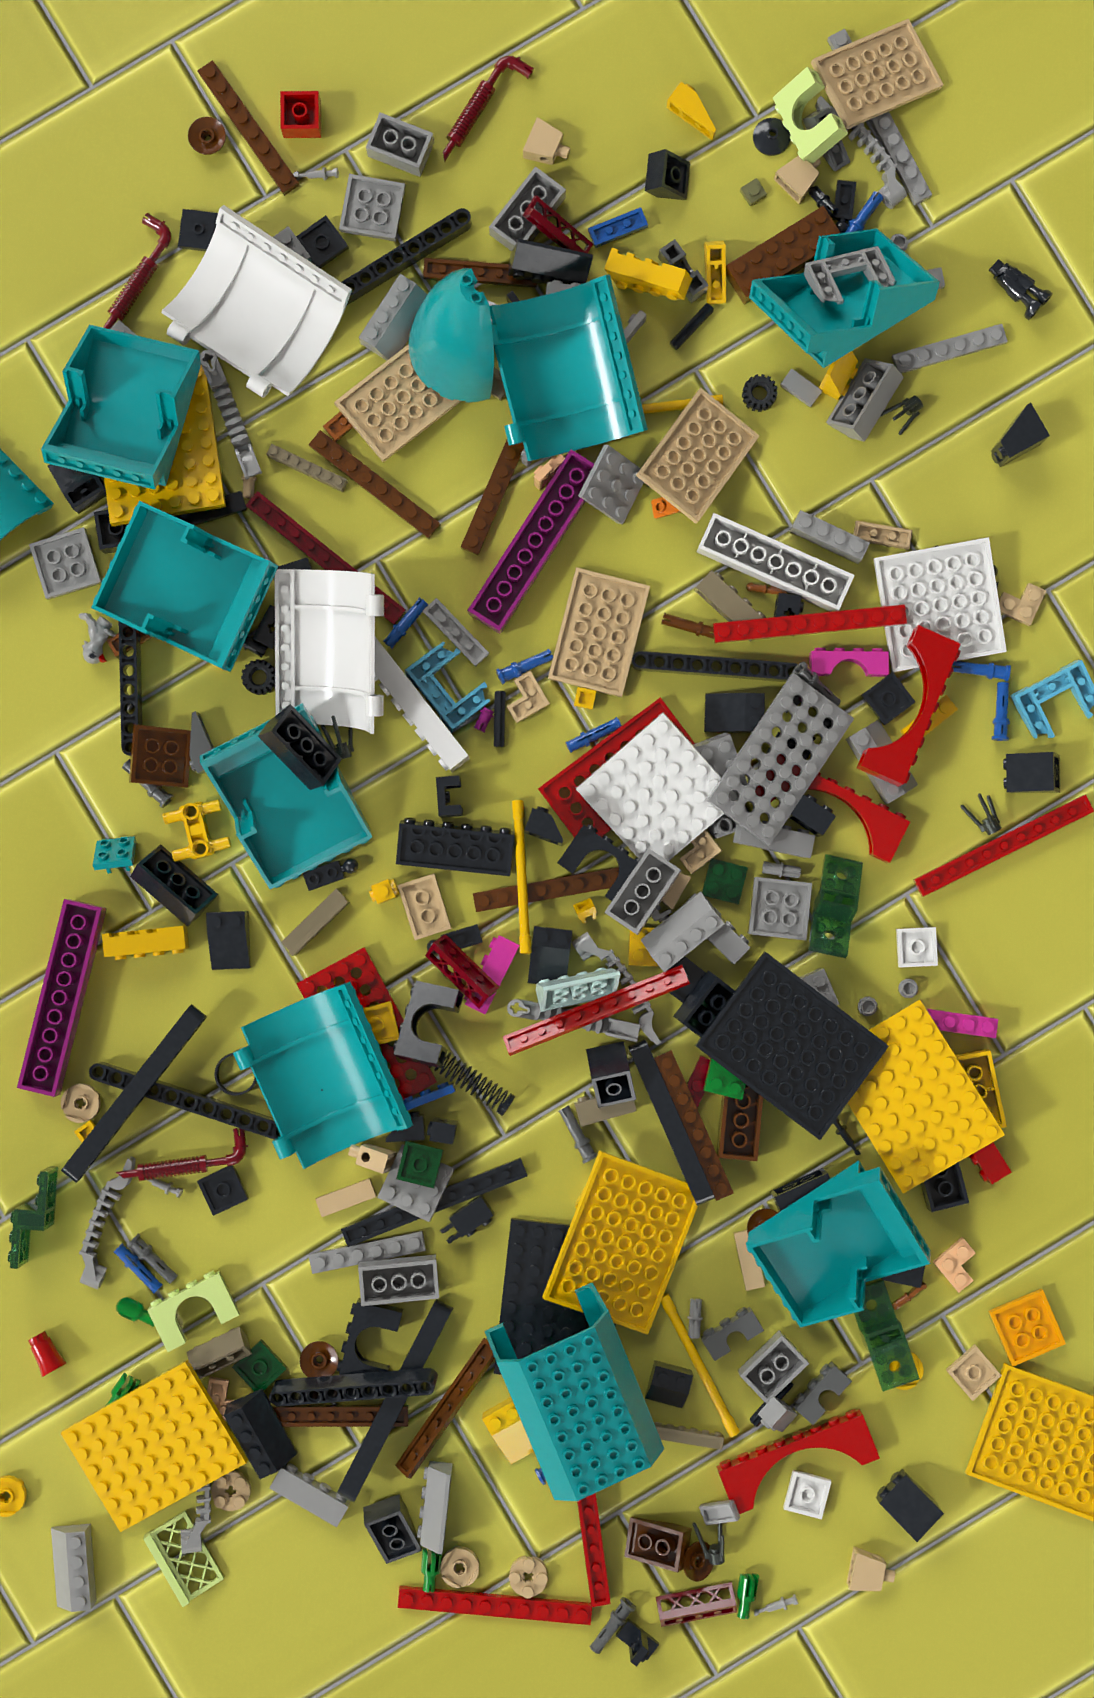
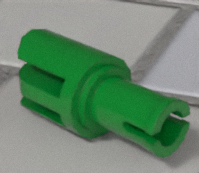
M129 1297L122 1298L117 1302L116 1311L119 1315L133 1322L140 1320L154 1327V1323L142 1303Z
M123 1373L111 1390L112 1397L106 1405L136 1389L140 1384V1380H134V1377L130 1375L127 1377V1374Z
M423 1548L421 1572L424 1574L423 1591L429 1593V1588H431V1592L435 1591L436 1575L440 1573L442 1554L435 1553L429 1549L427 1552L426 1548Z
M756 1573L740 1574L737 1597L740 1602L737 1617L741 1619H749L751 1602L756 1600L759 1575Z

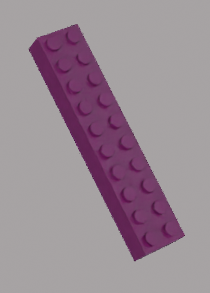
M572 449L569 451L468 608L469 615L497 633H502L586 502L578 495L594 463Z
M64 899L17 1085L19 1089L52 1097L61 1095L107 910L105 907L72 899Z

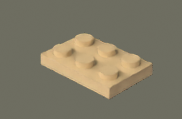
M435 874L397 885L414 940L452 929Z

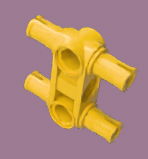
M219 799L206 803L200 801L187 803L180 806L178 810L162 814L165 824L178 821L184 822L189 845L188 847L172 851L174 861L188 858L194 860L206 858L215 854V851L231 847L229 837L215 840L210 839L205 816L206 814L222 810ZM191 807H195L197 810L196 815L190 817L188 814V810ZM200 844L206 846V851L203 854H199L197 851Z

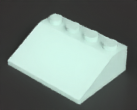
M599 968L590 973L584 971L575 976H560L556 980H541L536 984L535 990L541 1012L590 1002L617 991L620 971L613 968Z

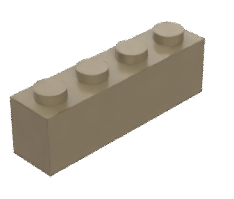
M711 570L694 590L728 622L766 618L762 612H756L751 607L752 603L748 599H742L737 594L738 591L732 585L728 586L723 582L724 578L718 572L714 573Z

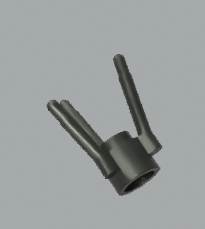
M915 395L884 410L881 414L883 416L903 406V410L894 416L893 420H897L905 413L909 416L912 415L899 431V435H902L911 422L920 414L919 410L923 408L922 401Z
M332 715L331 718L338 742L336 747L325 726L321 725L323 733L329 745L342 759L352 757L351 752L354 751L352 727H349L348 745L347 742L342 743L336 718Z
M979 793L978 798L987 815V818L982 820L983 824L964 805L960 807L979 827L981 832L986 831L987 835H991L1001 829L1000 821L996 815L991 797L987 795L989 811L982 795Z
M693 1522L692 1525L704 1551L705 1559H709L712 1565L723 1564L725 1557L722 1523L718 1524V1544H712L710 1549L707 1550L697 1524Z

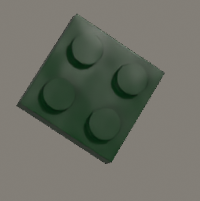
M711 859L702 889L703 895L739 905L748 867Z
M406 1141L396 1179L435 1189L444 1150Z
M261 1339L251 1348V1355L237 1361L232 1366L254 1392L260 1389L265 1390L287 1369L282 1360Z

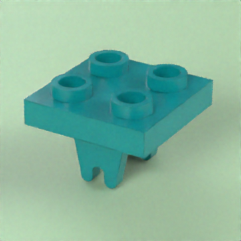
M135 836L97 841L93 859L94 870L106 869L109 874L112 873V868L125 867L126 871H131L130 866H133L137 843Z

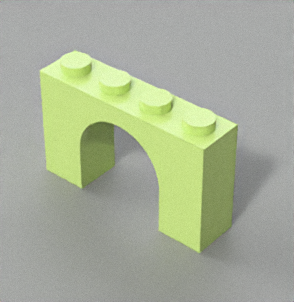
M806 67L773 97V100L776 104V111L783 118L782 123L791 134V141L799 150L797 152L799 157L803 161L806 160L814 163L844 138L848 132L841 118L832 113L814 128L804 130L802 126L803 110L806 104L825 88L817 71Z
M214 1270L203 1275L204 1279L199 1282L195 1279L186 1284L187 1288L181 1291L175 1289L168 1293V1298L164 1300L158 1298L150 1303L151 1306L148 1307L147 1311L167 1352L185 1344L187 1341L176 1316L177 1308L183 1300L193 1296L205 1298L213 1306L221 1324L239 1316L240 1312L220 1271L216 1273Z

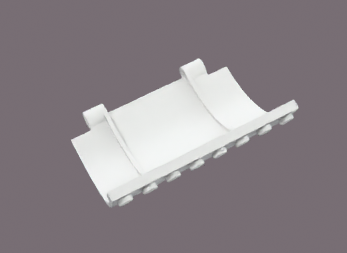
M223 205L219 208L213 237L199 266L180 293L162 309L161 313L173 320L167 329V335L182 345H186L192 339L206 349L212 350L218 357L250 377L246 387L262 398L269 393L272 386L289 396L306 378L329 344L343 316L352 289Z
M277 569L275 573L276 715L290 704L296 707L303 703L310 716H313L316 724L333 725L331 716L334 715L338 726L358 728L374 734V716H383L384 695L375 694V616H384V595H375V574L334 570Z

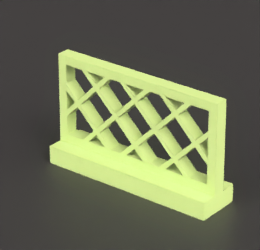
M186 1510L155 1530L146 1533L143 1539L182 1607L224 1579L203 1540L202 1552L199 1553L206 1555L205 1565L194 1562L197 1552H194L192 1562L181 1560L182 1550L178 1559L169 1556L170 1546L181 1548L180 1544L171 1543L173 1532L181 1534V1530L174 1529L176 1522L184 1517L187 1522L186 1529H189V1527L192 1529L194 1525ZM162 1530L171 1531L169 1542L160 1540L157 1534ZM179 1563L191 1565L188 1576L179 1573ZM193 1566L204 1568L202 1579L190 1576ZM206 1569L214 1570L218 1577L212 1581L205 1580ZM189 1580L201 1582L199 1589L191 1594L188 1589Z

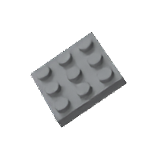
M349 174L339 231L396 242L406 187L405 183Z
M604 445L578 496L616 523L623 525L644 483L636 476L641 468L609 445Z
M79 528L29 544L47 600L102 582L86 528Z
M754 877L748 934L806 940L812 883Z
M402 1144L377 1198L431 1222L455 1169L441 1163L435 1189L397 1180L396 1177L405 1146Z

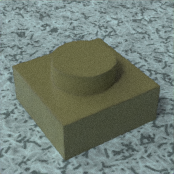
M757 178L740 188V192L749 206H752L767 195Z

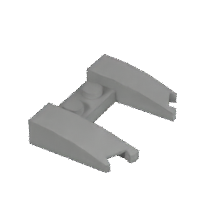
M878 246L808 262L805 264L804 276L817 297L822 302L834 301L837 304H843L844 300L833 279L834 277L863 271L869 281L877 280L884 287L894 286L896 282Z

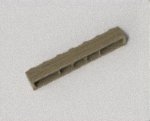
M271 444L266 454L269 458L341 492L344 491L348 483L347 479Z
M660 1422L654 1423L661 1440L720 1450L723 1448L724 1436L720 1432L710 1433L708 1430L698 1431L696 1428L686 1429L684 1426L674 1427L672 1424L662 1425Z

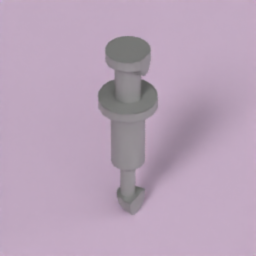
M323 167L322 170L308 171L302 174L296 171L293 175L295 178L307 177L309 179L323 178V180H327L328 176L339 178V170L335 168L327 171L326 167Z
M155 1178L147 1180L153 1186L164 1190V1193L167 1195L171 1192L176 1194L177 1198H180L183 1193L182 1188L173 1187V1182L166 1183Z
M794 1594L793 1597L784 1599L782 1596L781 1600L767 1604L765 1608L755 1609L754 1616L765 1611L772 1612L781 1608L787 1610V1605L798 1604L797 1596Z

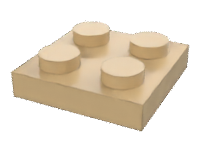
M975 1344L946 1369L972 1401L1002 1376Z

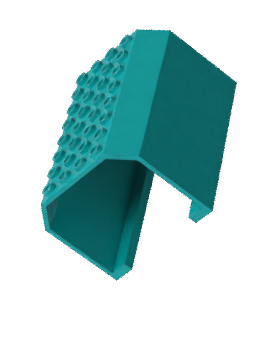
M593 1282L575 1290L590 1328L531 1355L517 1359L503 1323L484 1331L554 1500L579 1501L652 1467L664 1450L611 1315Z

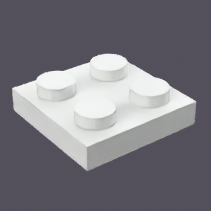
M936 927L896 929L898 967L938 966Z
M793 1469L783 1506L784 1510L822 1520L831 1480Z

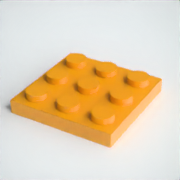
M1042 1289L988 1311L1012 1366H1016L1066 1344Z

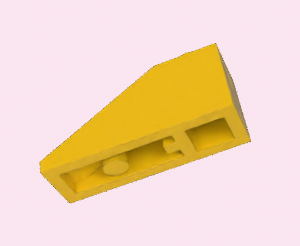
M680 82L668 98L666 108L713 140L716 128L697 92H695L691 85Z
M724 241L704 242L705 281L708 284L706 293L707 303L723 304L726 303V244Z

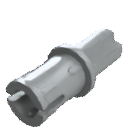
M764 861L762 873L779 875L780 878L781 876L799 878L801 868L783 865V862L777 864Z
M690 1299V1313L687 1316V1319H689V1338L697 1339L700 1337V1323L703 1320V1317H701L702 1299Z

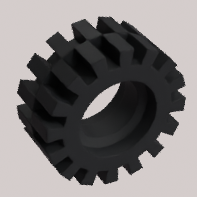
M757 374L754 377H750L742 390L743 402L747 404L746 407L748 409L751 407L752 411H766L776 400L778 392L777 386L774 385L775 381H771L769 376L767 378L764 377L765 374H761V376ZM761 386L767 391L766 398L762 400L754 398L752 391L755 387Z
M256 659V661L252 660L249 664L245 665L244 670L242 669V683L251 693L265 695L267 692L270 693L272 688H275V668L269 662ZM257 670H263L267 676L266 681L260 685L255 684L252 680V676Z

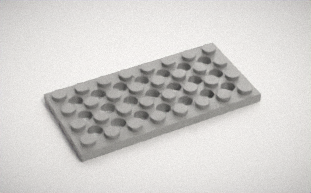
M791 674L706 801L766 845H771L854 718L796 674ZM795 695L801 698L800 706H796L793 703ZM810 707L816 709L817 713L814 718L808 714ZM785 711H788L791 715L789 722L783 720L782 715ZM825 718L831 720L832 724L829 729L823 725ZM800 722L806 726L804 733L798 731V724ZM774 727L780 729V736L778 738L772 735ZM815 734H819L821 737V742L818 745L813 742ZM789 738L795 740L796 744L793 749L787 746ZM763 743H767L770 747L767 754L761 750ZM805 749L809 750L811 754L809 760H805L802 756ZM779 754L785 757V762L782 765L778 764L776 760ZM754 758L759 761V767L756 770L750 764ZM794 765L800 768L798 776L792 774V767ZM768 770L774 772V779L772 781L766 778ZM743 774L749 779L747 785L740 783V777ZM783 781L789 783L790 788L787 792L781 789ZM757 786H761L764 789L761 797L755 793ZM732 790L738 794L736 801H731L729 798V793ZM773 797L779 800V805L776 808L772 807L770 803ZM748 801L753 804V810L750 813L744 808ZM762 813L768 815V822L765 824L760 821Z

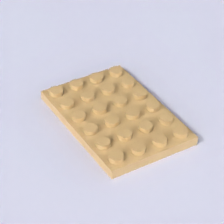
M909 19L823 54L811 61L812 67L819 74L825 86L824 89L846 130L935 92L943 86Z
M407 345L337 399L334 404L381 461L385 462L460 403L461 400L444 398L421 381L412 366Z
M700 388L636 476L696 524L756 442L759 435Z
M576 567L548 679L622 698L650 586Z

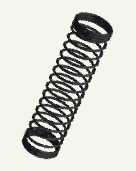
M450 1052L445 1057L446 1061L439 1074L441 1075L450 1065L447 1073L445 1074V1078H447L456 1067L454 1073L450 1078V1082H452L453 1079L461 1071L460 1075L458 1076L455 1082V1085H457L467 1073L466 1077L464 1078L460 1086V1089H462L464 1085L468 1082V1080L472 1077L465 1092H467L476 1082L470 1094L472 1096L475 1093V1091L479 1088V1086L482 1084L478 1094L476 1095V1099H478V1097L488 1086L485 1094L481 1099V1102H483L486 1099V1097L490 1094V1092L493 1090L491 1096L489 1097L486 1103V1106L489 1105V1103L499 1092L491 1109H493L500 1101V1099L504 1096L496 1111V1113L503 1116L509 1108V1106L511 1105V1103L513 1102L515 1095L510 1093V1095L505 1100L508 1094V1090H506L500 1096L503 1087H500L494 1094L498 1086V1083L495 1084L489 1090L493 1082L492 1080H490L484 1087L487 1081V1077H485L479 1083L482 1077V1073H480L473 1081L477 1073V1070H474L473 1073L468 1077L472 1069V1066H470L462 1075L467 1063H464L462 1067L457 1071L461 1064V1059L451 1069L456 1060V1056H454L451 1059V1061L447 1064L451 1056Z

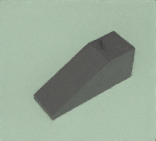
M820 109L803 118L806 129L814 128L831 113L830 109ZM842 139L823 155L833 171H837L850 163Z
M195 711L192 713L191 761L189 763L194 772L203 774L205 770L200 764L199 756L214 749V746L200 714Z

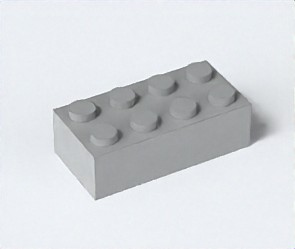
M537 167L531 171L489 226L490 236L510 251L513 250L518 238L533 241L540 232L537 227L522 216L534 196H538L554 211L558 209L566 198V189ZM536 203L534 208L542 214V207Z
M436 1254L358 1263L361 1306L439 1299Z

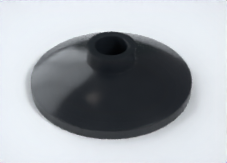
M766 118L756 125L753 132V142L757 150L762 154L775 156L787 149L791 134L784 127L782 120ZM774 132L776 135L771 136L769 133Z

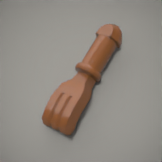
M748 583L746 585V589L750 592L777 595L778 593L787 594L786 591L774 586L767 587L766 584Z
M922 1282L921 1288L913 1287L908 1294L905 1292L903 1296L891 1304L892 1309L897 1310L908 1301H911V1298L921 1290L926 1289L927 1285Z

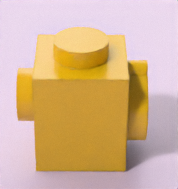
M387 879L370 886L372 890L369 891L372 901H376L377 904L396 898L400 894L394 879Z

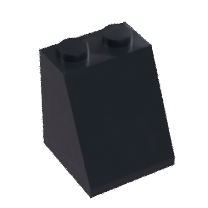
M1031 402L1016 416L991 450L993 461L999 464L1000 467L1040 446L1050 436Z
M1055 752L1006 754V758L1003 759V768L1006 770V778L1003 780V785L1008 793H1060L1059 754Z
M624 1041L586 1049L598 1108L636 1100Z
M901 1469L900 1472L892 1475L891 1481L887 1486L879 1489L876 1499L901 1527L918 1542L944 1513L937 1502Z

